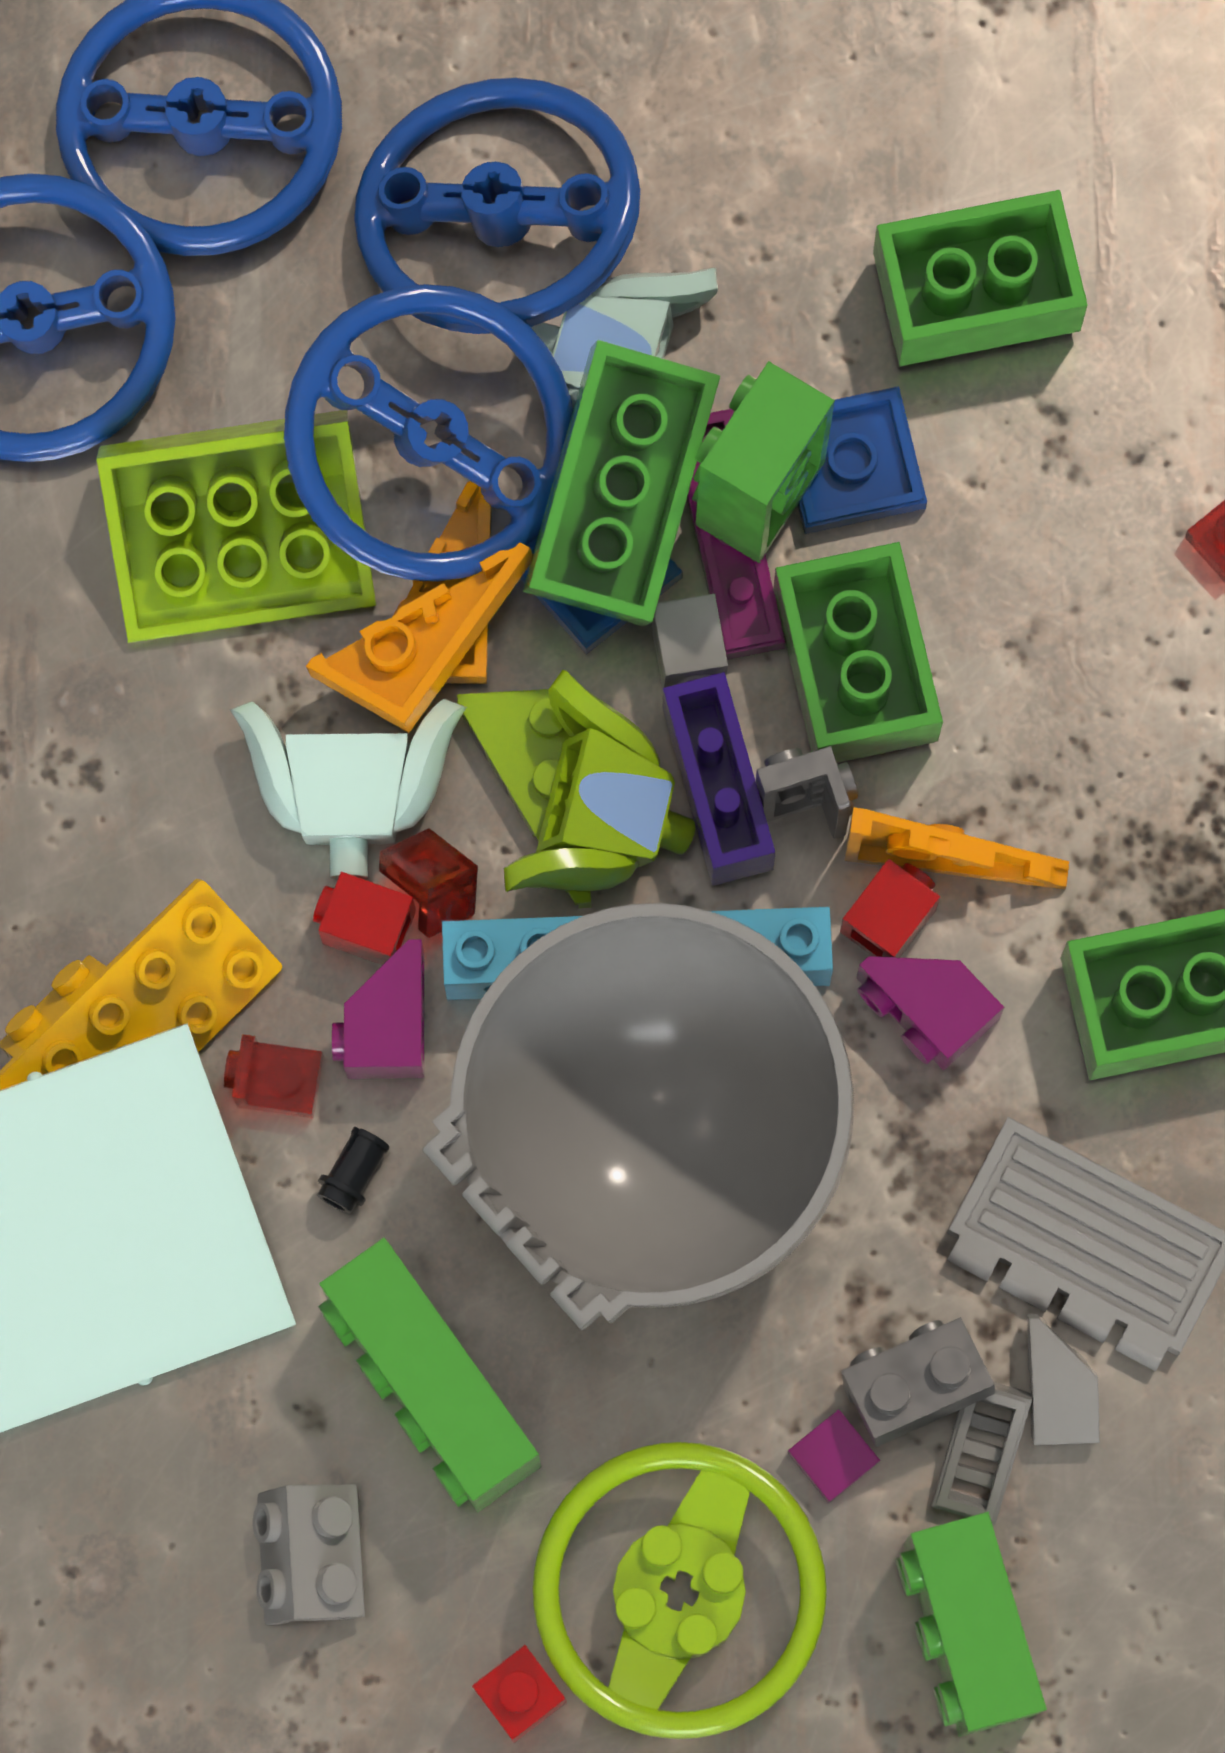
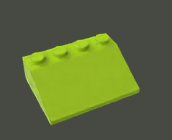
M339 410L314 414L315 450L325 484L342 510L354 523L365 530L348 411ZM285 419L100 446L96 460L128 643L377 606L371 567L355 560L335 545L313 521L298 496L288 468L284 442Z

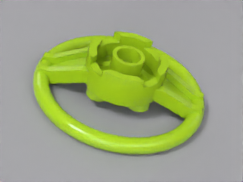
M689 1442L659 1443L627 1451L606 1461L579 1481L562 1500L544 1531L535 1561L532 1587L535 1619L542 1644L552 1665L570 1690L589 1708L623 1728L640 1734L671 1739L700 1738L735 1729L753 1720L780 1700L797 1681L816 1648L822 1630L827 1594L826 1572L816 1534L808 1517L790 1492L769 1472L736 1453L715 1446ZM664 1469L700 1470L668 1526L661 1525L651 1528L644 1536L632 1543L618 1564L613 1586V1596L616 1614L624 1630L609 1687H607L591 1673L580 1659L570 1641L562 1618L559 1584L561 1567L568 1543L576 1527L590 1508L607 1492L621 1483L636 1476ZM751 1492L777 1518L791 1543L796 1558L800 1597L796 1623L791 1638L772 1669L757 1684L740 1696L726 1703L696 1711L676 1712L659 1710L689 1660L694 1657L704 1656L725 1643L740 1621L746 1589L742 1564L734 1554ZM677 1575H685L691 1578L690 1589L694 1593L699 1594L693 1606L684 1602L681 1611L672 1610L667 1607L668 1594L660 1590L662 1583L667 1578L675 1582Z

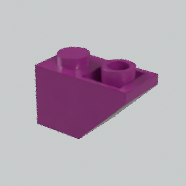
M868 956L859 964L856 978L862 985L857 991L864 1002L882 1018L890 1013L906 1030L901 1035V1038L909 1050L924 1064H928L933 1059L943 1071L997 1023L1004 1010V1006L960 960Z

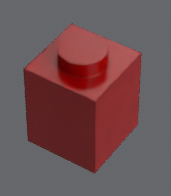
M888 858L843 917L840 933L871 956L900 958L937 910L940 896L933 891L936 886L934 881L916 866L905 863L900 867Z
M341 871L335 888L329 886L323 888L314 911L313 922L320 924L318 932L322 944L383 965L404 945L416 913V907L412 896Z
M526 1645L472 1685L514 1743L567 1703L564 1695Z

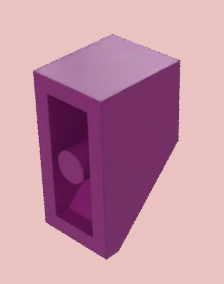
M409 939L344 1003V1022L332 1023L333 1061H344V1070L348 1079L425 1078V953L422 939Z

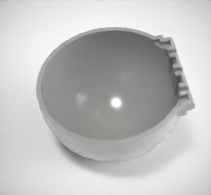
M649 903L608 908L577 918L541 937L520 953L499 974L482 997L468 1023L454 1066L450 1106L432 1121L441 1132L424 1147L423 1151L453 1186L467 1178L470 1186L463 1192L462 1196L490 1228L502 1238L506 1246L541 1285H544L549 1280L559 1284L551 1292L550 1296L582 1331L601 1315L608 1322L613 1323L629 1307L664 1308L684 1306L715 1299L743 1288L771 1271L808 1237L829 1206L839 1186L848 1160L854 1122V1088L850 1062L843 1037L833 1014L818 989L803 970L782 949L760 933L720 914L684 905Z

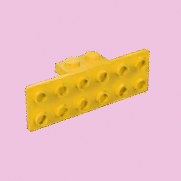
M195 879L107 966L91 955H88L82 962L75 960L69 963L52 981L51 986L53 990L36 1007L29 1005L23 1008L9 1021L5 1028L7 1035L0 1041V1048L11 1060L0 1070V1090L27 1081L28 1075L32 1072H40L44 1075L188 1023L199 1052L281 971L282 964L205 881Z

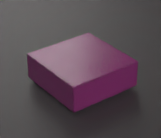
M839 1409L787 1452L828 1504L880 1462L877 1455Z

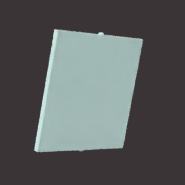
M188 1023L44 1075L40 1072H32L28 1075L27 1081L0 1090V1433L136 1383L142 1386L148 1385L153 1377L296 1325Z

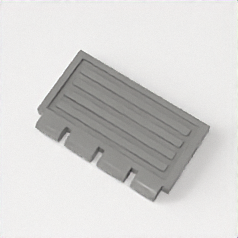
M1010 1117L1005 1121L947 1231V1234L958 1239L947 1259L949 1262L985 1281L989 1280L998 1261L1009 1266V1269L999 1287L1000 1289L1043 1312H1046L1056 1292L1066 1296L1067 1299L1057 1317L1058 1320L1101 1343H1104L1114 1323L1124 1327L1125 1330L1115 1350L1154 1371L1159 1367L1167 1351L1176 1356L1181 1353L1225 1268L1224 1230Z

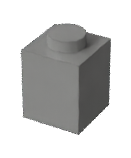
M715 594L657 603L654 618L650 624L662 690L664 687L725 672V675H727L728 662Z

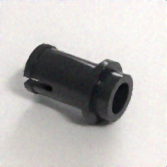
M353 1127L351 1136L329 1175L322 1174L319 1177L318 1182L322 1187L317 1196L337 1210L351 1214L355 1205L362 1206L366 1199L361 1194L390 1146L376 1135L362 1128Z

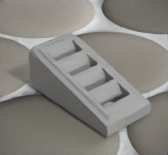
M994 1382L996 1394L980 1401L1012 1410L1010 1421L974 1411L976 1403L958 1410L932 1502V1507L964 1517L989 1512L992 1525H996L1032 1402L1031 1393ZM969 1426L1004 1436L1003 1447L966 1437ZM961 1453L998 1463L995 1474L959 1463ZM954 1478L991 1488L988 1500L951 1489Z

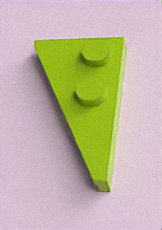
M549 689L457 694V703L467 707L462 714L463 719H466L485 751L486 758L507 788L509 797L532 836L539 842L563 741L570 738L556 718L550 704ZM565 890L570 895L574 904L578 905L579 909L592 908L591 891Z

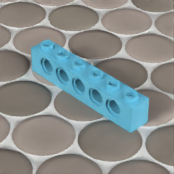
M830 907L711 911L738 921L763 935L782 949L803 970L815 986H830L833 972ZM582 916L442 921L444 988L447 1000L482 999L499 974L520 953L561 925Z

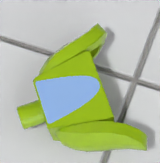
M562 669L550 686L548 693L556 718L570 738L563 741L536 853L522 856L504 868L506 892L522 888L579 891L611 889L626 882L636 868L653 862L658 855L660 847L677 854H683L689 848L695 833L694 819L669 810L675 780L671 773L660 767V758L652 742L627 717L590 693L573 676Z

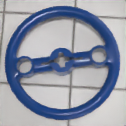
M125 0L107 12L87 32L73 52L62 77L56 103V134L61 158L70 179L90 185L109 195L127 209L153 239L159 252L183 256L218 255L241 250L269 238L290 224L312 202L325 183L337 156L342 132V100L335 70L325 47L310 26L290 7L278 0ZM216 9L234 12L256 20L282 38L301 61L310 80L312 94L310 97L305 98L300 93L284 91L272 96L268 102L225 99L219 86L211 80L201 77L186 78L176 83L168 92V95L127 93L124 87L114 80L101 79L93 82V79L110 51L127 35L145 23L166 14L184 10ZM115 102L122 105L118 114L110 119L102 120L94 117L98 108L106 103ZM199 111H208V113L201 115L200 123H190V121L197 119ZM296 114L305 118L300 128L294 131L285 132L276 128L280 119L287 115ZM131 132L173 134L179 147L189 154L200 157L219 152L230 141V138L271 141L274 147L282 153L292 155L306 151V155L291 181L272 200L254 212L233 221L210 226H182L164 223L142 215L124 204L108 189L96 172L88 153L86 141L88 137L95 136L101 141L109 143L118 142L126 138Z
M524 78L487 79L461 85L423 103L398 122L376 147L363 171L356 193L354 223L357 243L370 275L382 292H386L399 287L418 285L401 270L391 256L384 235V231L389 226H392L400 234L415 235L427 230L433 222L471 223L478 239L486 245L494 247L511 246L520 241L529 232L531 225L566 226L571 235L580 241H597L581 263L566 276L547 288L522 298L497 302L508 308L530 327L558 317L583 302L607 280L618 266L634 235L640 211L641 189L634 157L625 136L611 117L591 100L569 88L546 81ZM520 108L537 110L557 116L580 129L601 151L609 168L610 179L604 183L598 176L585 173L569 178L562 187L523 186L521 178L514 168L506 163L495 161L483 163L473 168L465 176L462 184L426 183L422 173L416 169L399 167L410 153L428 136L451 122L488 110ZM408 199H413V200H411V201H409V202H407V203L401 204L402 202H404V201H406V200H408ZM595 205L594 207L588 210L580 211V209L586 206ZM428 313L412 315L425 323L449 331L491 334L470 321L449 315Z
M31 173L0 177V208L17 204L43 203L59 205L79 211L98 221L117 237L129 252L134 262V267L128 272L125 270L108 271L96 281L95 285L50 294L43 285L33 281H18L7 286L0 293V343L11 341L21 351L29 354H43L53 350L62 341L66 330L103 322H109L118 328H132L144 322L146 331L138 361L127 381L112 399L96 412L72 425L48 432L28 434L0 430V459L22 462L57 460L84 452L109 439L128 424L151 398L165 372L173 346L176 320L174 293L166 264L153 239L133 214L112 197L88 184L61 176ZM129 286L136 290L135 300L128 309L122 312L108 310V299L115 289ZM35 306L41 314L34 317V327L26 329L20 321L27 319V309Z
M423 284L399 287L371 296L343 312L319 334L305 353L292 380L285 409L284 442L288 468L298 496L313 521L335 545L355 560L381 573L407 580L438 582L465 578L483 571L479 562L501 550L512 549L520 542L527 546L538 536L571 420L573 406L563 373L550 350L532 328L508 308L481 294L453 286ZM421 313L449 315L470 321L489 331L512 350L523 363L535 383L543 406L546 425V450L543 466L537 469L530 460L523 457L505 458L470 436L468 422L464 413L454 403L443 399H430L420 404L380 379L377 366L369 358L353 354L350 350L351 343L362 333L379 323L400 316ZM342 367L354 368L361 374L364 381V390L359 399H351L341 392L337 377ZM324 397L328 403L340 410L357 409L394 433V444L399 454L408 463L418 467H432L443 463L481 487V493L486 502L494 508L506 510L511 516L510 523L500 532L482 543L463 550L445 553L413 552L391 546L371 536L354 523L342 510L325 484L317 461L314 443V413L318 399ZM434 420L438 424L434 434L442 442L427 446L424 443L427 432L420 425ZM504 467L514 469L522 480V491L516 500L507 498L499 488L498 477Z

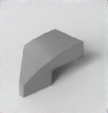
M1027 1314L1028 1369L1031 1374L1032 1396L1031 1438L1033 1444L1100 1443L1099 1392L1096 1372L1089 1367L1087 1360L1075 1348L1072 1349L1038 1314Z

